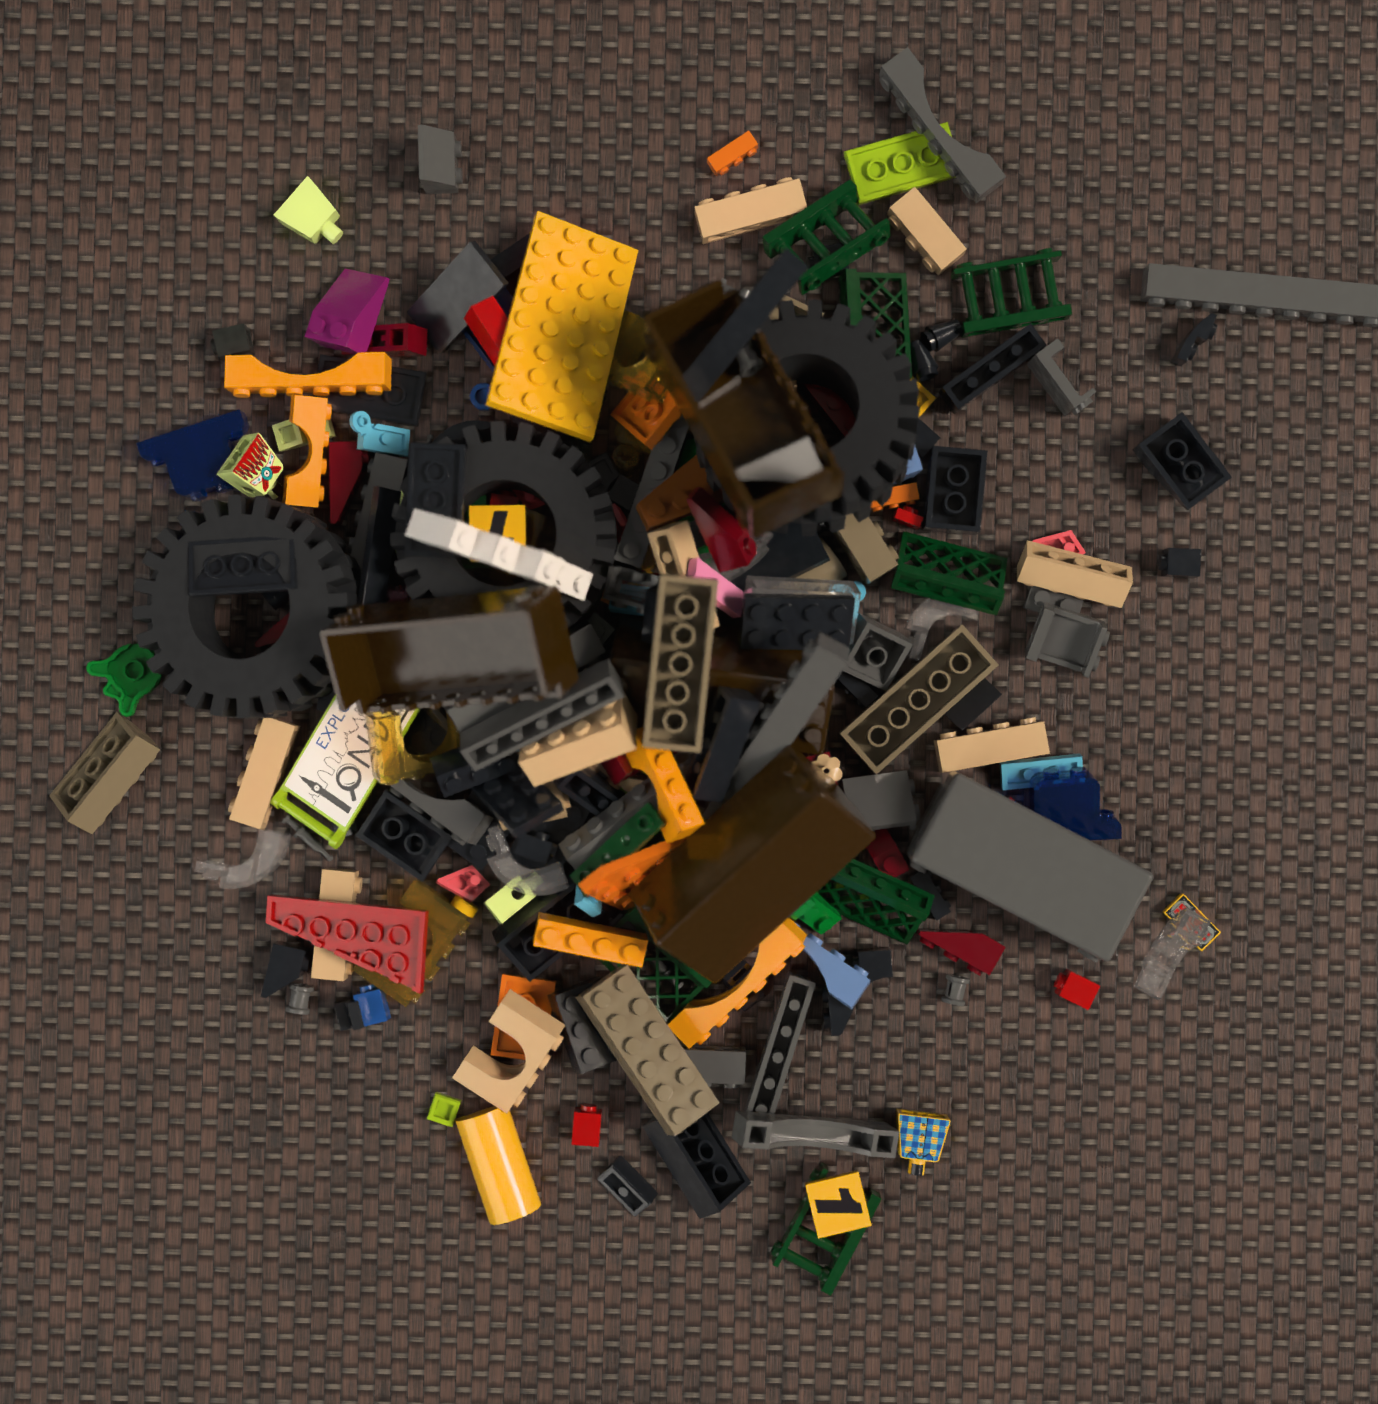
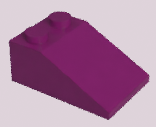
M344 269L312 311L305 337L323 347L352 354L367 352L390 279Z

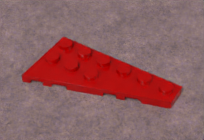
M273 894L267 896V924L293 936H299L310 941L312 945L319 948L323 947L334 952V955L364 969L384 975L397 984L401 983L410 987L414 992L419 994L424 992L429 910Z

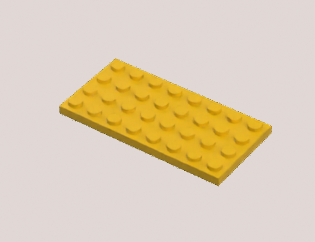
M537 211L534 216L485 405L587 442L593 440L638 254L637 249Z

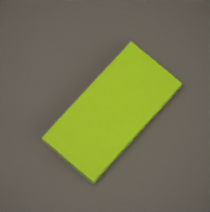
M948 122L940 124L952 137ZM917 131L844 151L850 179L857 186L858 205L904 193L914 187L918 189L953 179L956 176L951 177L945 169L943 159L940 155L936 156L933 154L928 146L929 141L924 134L920 135L917 133Z

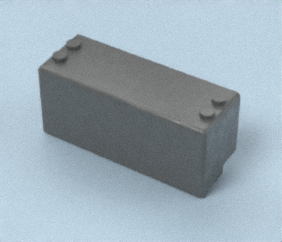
M955 771L949 773L944 784H939L905 849V855L910 859L907 864L924 874L929 870L1078 947L1077 952L1096 963L1099 959L1106 962L1111 960L1153 880V874L1150 871Z

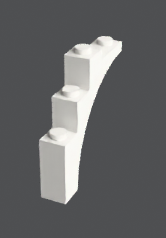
M414 509L405 536L424 544L485 563L544 586H557L560 592L583 601L593 577L592 573L569 564L563 559L545 551L527 547L503 536L478 530L460 521Z

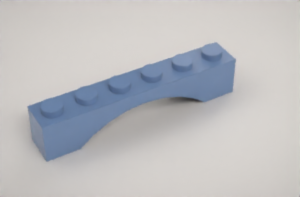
M809 933L803 942L805 945L803 951L809 955L819 968L826 982L829 994L852 1010L870 984V979L867 978L869 973L856 964L852 968L844 962L845 956L834 949L830 952L821 947L823 942Z

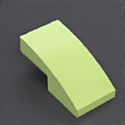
M331 419L330 421L326 420L325 431H329V438L336 436ZM289 420L272 425L279 451L282 452L308 445L303 431L295 424L289 422Z

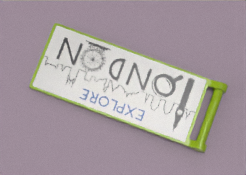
M335 695L282 786L271 799L270 804L276 809H283L329 841V846L338 849L421 708H416L413 711H405V709L392 710L388 713H380V711L367 712L361 715L357 710L356 703L346 711H340ZM288 793H291L339 827L337 831L333 832L287 800Z

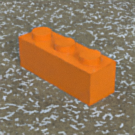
M747 131L709 156L707 164L715 176L719 174L722 176L729 171L728 168L731 166H737L742 163L743 158L746 156H753L757 152L758 143L751 132Z
M917 482L894 486L891 498L883 506L873 501L871 509L873 512L882 511V507L889 506V509L898 508L899 504L906 503V506L916 504V501L919 500Z

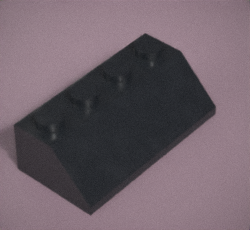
M573 867L492 931L496 945L529 982L567 953L533 946V937L539 912L597 924H603L615 914L609 904L602 902L601 914L595 917L590 916L574 904L576 883L570 876L575 871Z
M708 1112L677 1136L667 1135L655 1116L642 1126L699 1219L719 1213L751 1184V1181Z

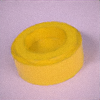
M455 895L451 901V904L456 909L471 918L478 911V907L474 903H470L460 896Z

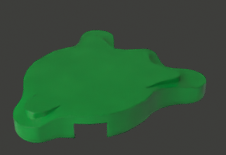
M138 644L123 645L115 650L109 658L101 661H90L86 665L89 675L105 677L108 680V683L103 688V694L118 701L119 712L125 717L134 715L140 699L150 694L159 685L162 674L152 673L146 661L155 656L154 650L140 648Z

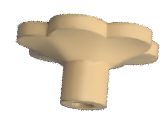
M821 754L817 757L816 761H813L823 772L827 768V775L834 781L842 778L843 773L839 768L840 761L838 758H830L826 754Z

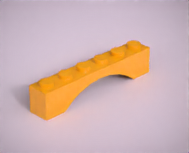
M358 352L350 360L334 369L317 374L297 375L274 370L261 363L252 355H225L224 388L230 391L233 396L239 398H248L250 394L276 397V393H286L288 396H291V394L303 395V393L328 396L329 392H339V394L345 396L356 395V392L381 395L383 391H391L392 359L386 352Z
M789 917L759 944L755 965L741 982L719 995L704 999H692L667 1024L671 1031L689 1049L696 1042L699 1045L704 1043L711 1035L710 1029L714 1026L717 1028L721 1027L730 1017L728 1013L733 1008L738 1011L748 1001L746 996L752 990L757 993L767 983L765 978L772 973L774 976L778 974L786 965L784 960L790 955L793 958L796 957L805 948L803 942L807 934Z

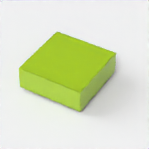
M436 1092L427 1119L453 1127L462 1100Z

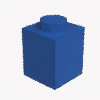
M375 983L359 987L360 991L355 993L353 998L359 1002L364 1026L388 1021L391 1018L384 986L376 987Z

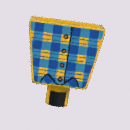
M896 1108V1129L900 1131L897 1150L901 1158L909 1159V1174L923 1176L926 1161H939L950 1125V1119L947 1115Z

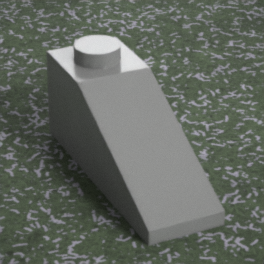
M808 435L734 470L740 480L796 482L822 470L823 467Z

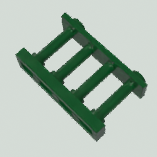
M851 179L762 236L764 253L770 259L778 254H782L786 248L800 258L790 247L799 240H805L822 259V261L810 269L808 268L798 280L801 295L810 290L817 289L823 281L876 246H882L890 238V221L885 218L875 225L856 204L858 202L857 186ZM844 211H848L866 232L853 239L834 217ZM822 225H826L844 245L832 254L812 233Z
M1046 248L1037 251V255L973 265V262L957 265V268L951 273V280L962 279L968 312L966 322H963L961 325L963 330L961 337L966 338L1023 328L1030 323L1035 326L1068 320L1072 315L1071 304L1062 305V301H1059L1052 264L1061 258V250L1053 252L1052 248ZM1041 265L1048 304H1046V308L1036 310L1035 306H1032L1026 267ZM1015 269L1022 308L1019 309L1020 313L1009 314V311L1005 309L999 272ZM988 274L995 313L993 317L983 319L978 311L973 276Z
M646 803L570 875L585 897L589 895L585 894L578 884L600 866L665 841L661 828L666 824L650 803Z
M821 1163L819 1169L815 1167L808 1182L827 1178L826 1175L829 1171L827 1165ZM869 1188L867 1194L864 1193L871 1221L882 1198L879 1192ZM806 1192L781 1241L776 1240L771 1249L770 1255L773 1256L772 1264L778 1268L783 1258L816 1275L818 1280L821 1281L819 1283L821 1291L831 1296L867 1227L845 1232L846 1234L842 1242L837 1241L835 1243L826 1237L818 1239L816 1232L801 1225L807 1211H811ZM795 1234L830 1252L833 1259L829 1266L825 1265L822 1267L788 1249Z

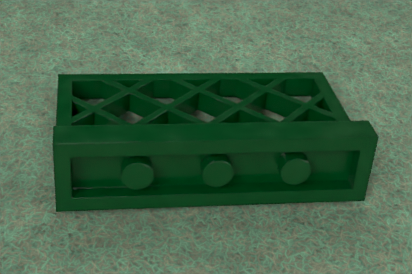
M845 269L839 277L840 304L850 307V324L856 326L863 317L861 315V308L867 303L878 314L873 319L874 321L882 317L892 327L888 332L891 333L895 330L902 337L903 344L898 349L896 348V357L902 355L900 350L903 348V354L907 355L911 363L906 273L857 272L856 269ZM860 280H869L876 289L867 296L860 289ZM887 281H899L900 292L895 297L883 286ZM878 291L890 301L883 309L871 299ZM892 304L901 311V318L896 323L885 313ZM877 329L875 330V336L880 338L882 334ZM912 367L910 372V379L912 378Z
M903 531L898 552V565L895 568L891 584L892 589L997 616L1005 595L1004 582L1008 558ZM907 542L917 544L921 549L913 552L907 545ZM933 551H943L947 556L939 558ZM926 554L932 562L924 564L919 559V556ZM960 557H967L973 563L965 565ZM911 560L916 566L905 564V562ZM952 561L958 569L951 571L945 563ZM986 564L998 565L1000 568L992 572ZM938 567L942 573L931 571V569ZM979 568L984 576L977 578L971 570ZM964 574L969 580L958 578L956 576ZM987 581H991V583H992L995 587L989 586V585H985V584H983V583H985V582H987Z
M852 859L817 891L818 894L830 892L833 898L821 897L835 908L840 915L905 944L909 943L922 921H925L929 916L935 896L855 859ZM847 890L850 896L840 897L837 891ZM872 901L874 907L865 908L862 902ZM854 903L857 909H850L845 904ZM896 912L899 918L890 919L887 913ZM879 914L882 920H875L870 915ZM904 925L907 933L895 929L894 926Z
M634 905L632 908L627 909V912L612 927L621 928L628 920L636 927V932L646 933L648 942H652L655 945V956H645L644 961H655L656 975H640V967L636 966L635 977L639 983L640 980H656V993L647 995L650 999L656 998V1004L654 1002L653 1004L668 1024L704 987L707 988L712 982L660 948ZM659 950H660L665 956H659ZM598 959L611 972L616 969L611 963L612 961ZM671 960L675 964V974L659 975V961ZM678 968H679L684 974H678ZM659 979H675V993H659ZM678 979H691L696 984L690 992L678 993ZM659 998H675V1007L668 1015L659 1008Z

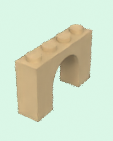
M509 989L489 1022L513 1037L521 1045L525 1053V1063L520 1065L500 1063L473 1045L452 1077L506 1114L512 1105L519 1106L526 1095L522 1091L525 1086L529 1089L532 1087L539 1076L535 1071L537 1068L544 1069L551 1058L547 1054L550 1049L553 1051L557 1050L564 1039L560 1033L565 1027V1024Z

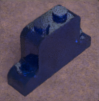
M239 409L136 444L140 456L151 462L153 467L166 464L173 488L178 494L190 498L192 502L206 499L208 493L214 491L224 493L234 489L231 484L220 478L217 473L233 451V442L240 440L249 431V423L246 413Z
M1072 767L1070 771L1046 768L1031 777L1029 788L1030 810L1088 840L1122 839V826L1115 817L1114 812L1108 809L1100 810V785L1094 775L1086 770V768Z

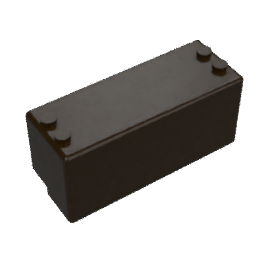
M719 279L645 315L646 333L642 334L641 337L646 346L643 350L648 361L656 366L737 512L736 517L743 530L746 529L752 538H757L840 497L843 494L844 471L842 472L839 468L831 449H828L818 426L813 423L804 402L798 397L792 381L789 377L787 378L777 355L772 352L763 331H760V329L756 331L750 340L753 343L752 349L757 358L762 359L764 362L763 368L753 376L742 377L740 374L741 368L734 358L698 403L696 402L682 376L743 302L738 289H731L724 293L723 282ZM808 435L823 467L822 470L796 482L740 480L734 470Z
M533 586L524 589L366 605L355 604L346 608L347 613L334 616V623L320 632L339 710L346 711L356 703L357 710L361 715L367 712L378 711L380 713H388L392 710L403 709L405 711H413L416 708L428 707L430 709H438L442 706L453 705L463 707L467 704L478 703L489 705L493 702L503 701L515 703L519 700L533 699V701L554 697L561 699L579 680L561 595L557 586Z
M619 613L610 662L622 680L623 692L637 713V729L643 728L652 645L641 641L643 616ZM719 623L720 626L713 630L704 724L719 685L748 690L760 702L758 713L752 724H758L763 707L767 702L770 704L773 702L775 690L781 682L786 683L789 678L788 672L795 661L800 662L803 658V650L740 649L738 645L740 625ZM835 682L791 745L798 751L817 755L824 753Z
M788 745L707 819L700 828L629 892V896L660 948L712 983H717L875 839L876 834L857 807L848 800L837 783L794 746Z

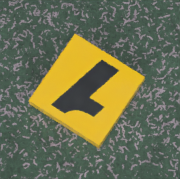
M525 505L469 506V526L503 536L526 546ZM470 559V562H479V561Z
M858 1170L805 1183L818 1239L872 1226Z

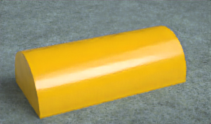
M492 1106L455 1119L490 1225L507 1223L537 1210L541 1206V1201L510 1110L506 1114L496 1106Z

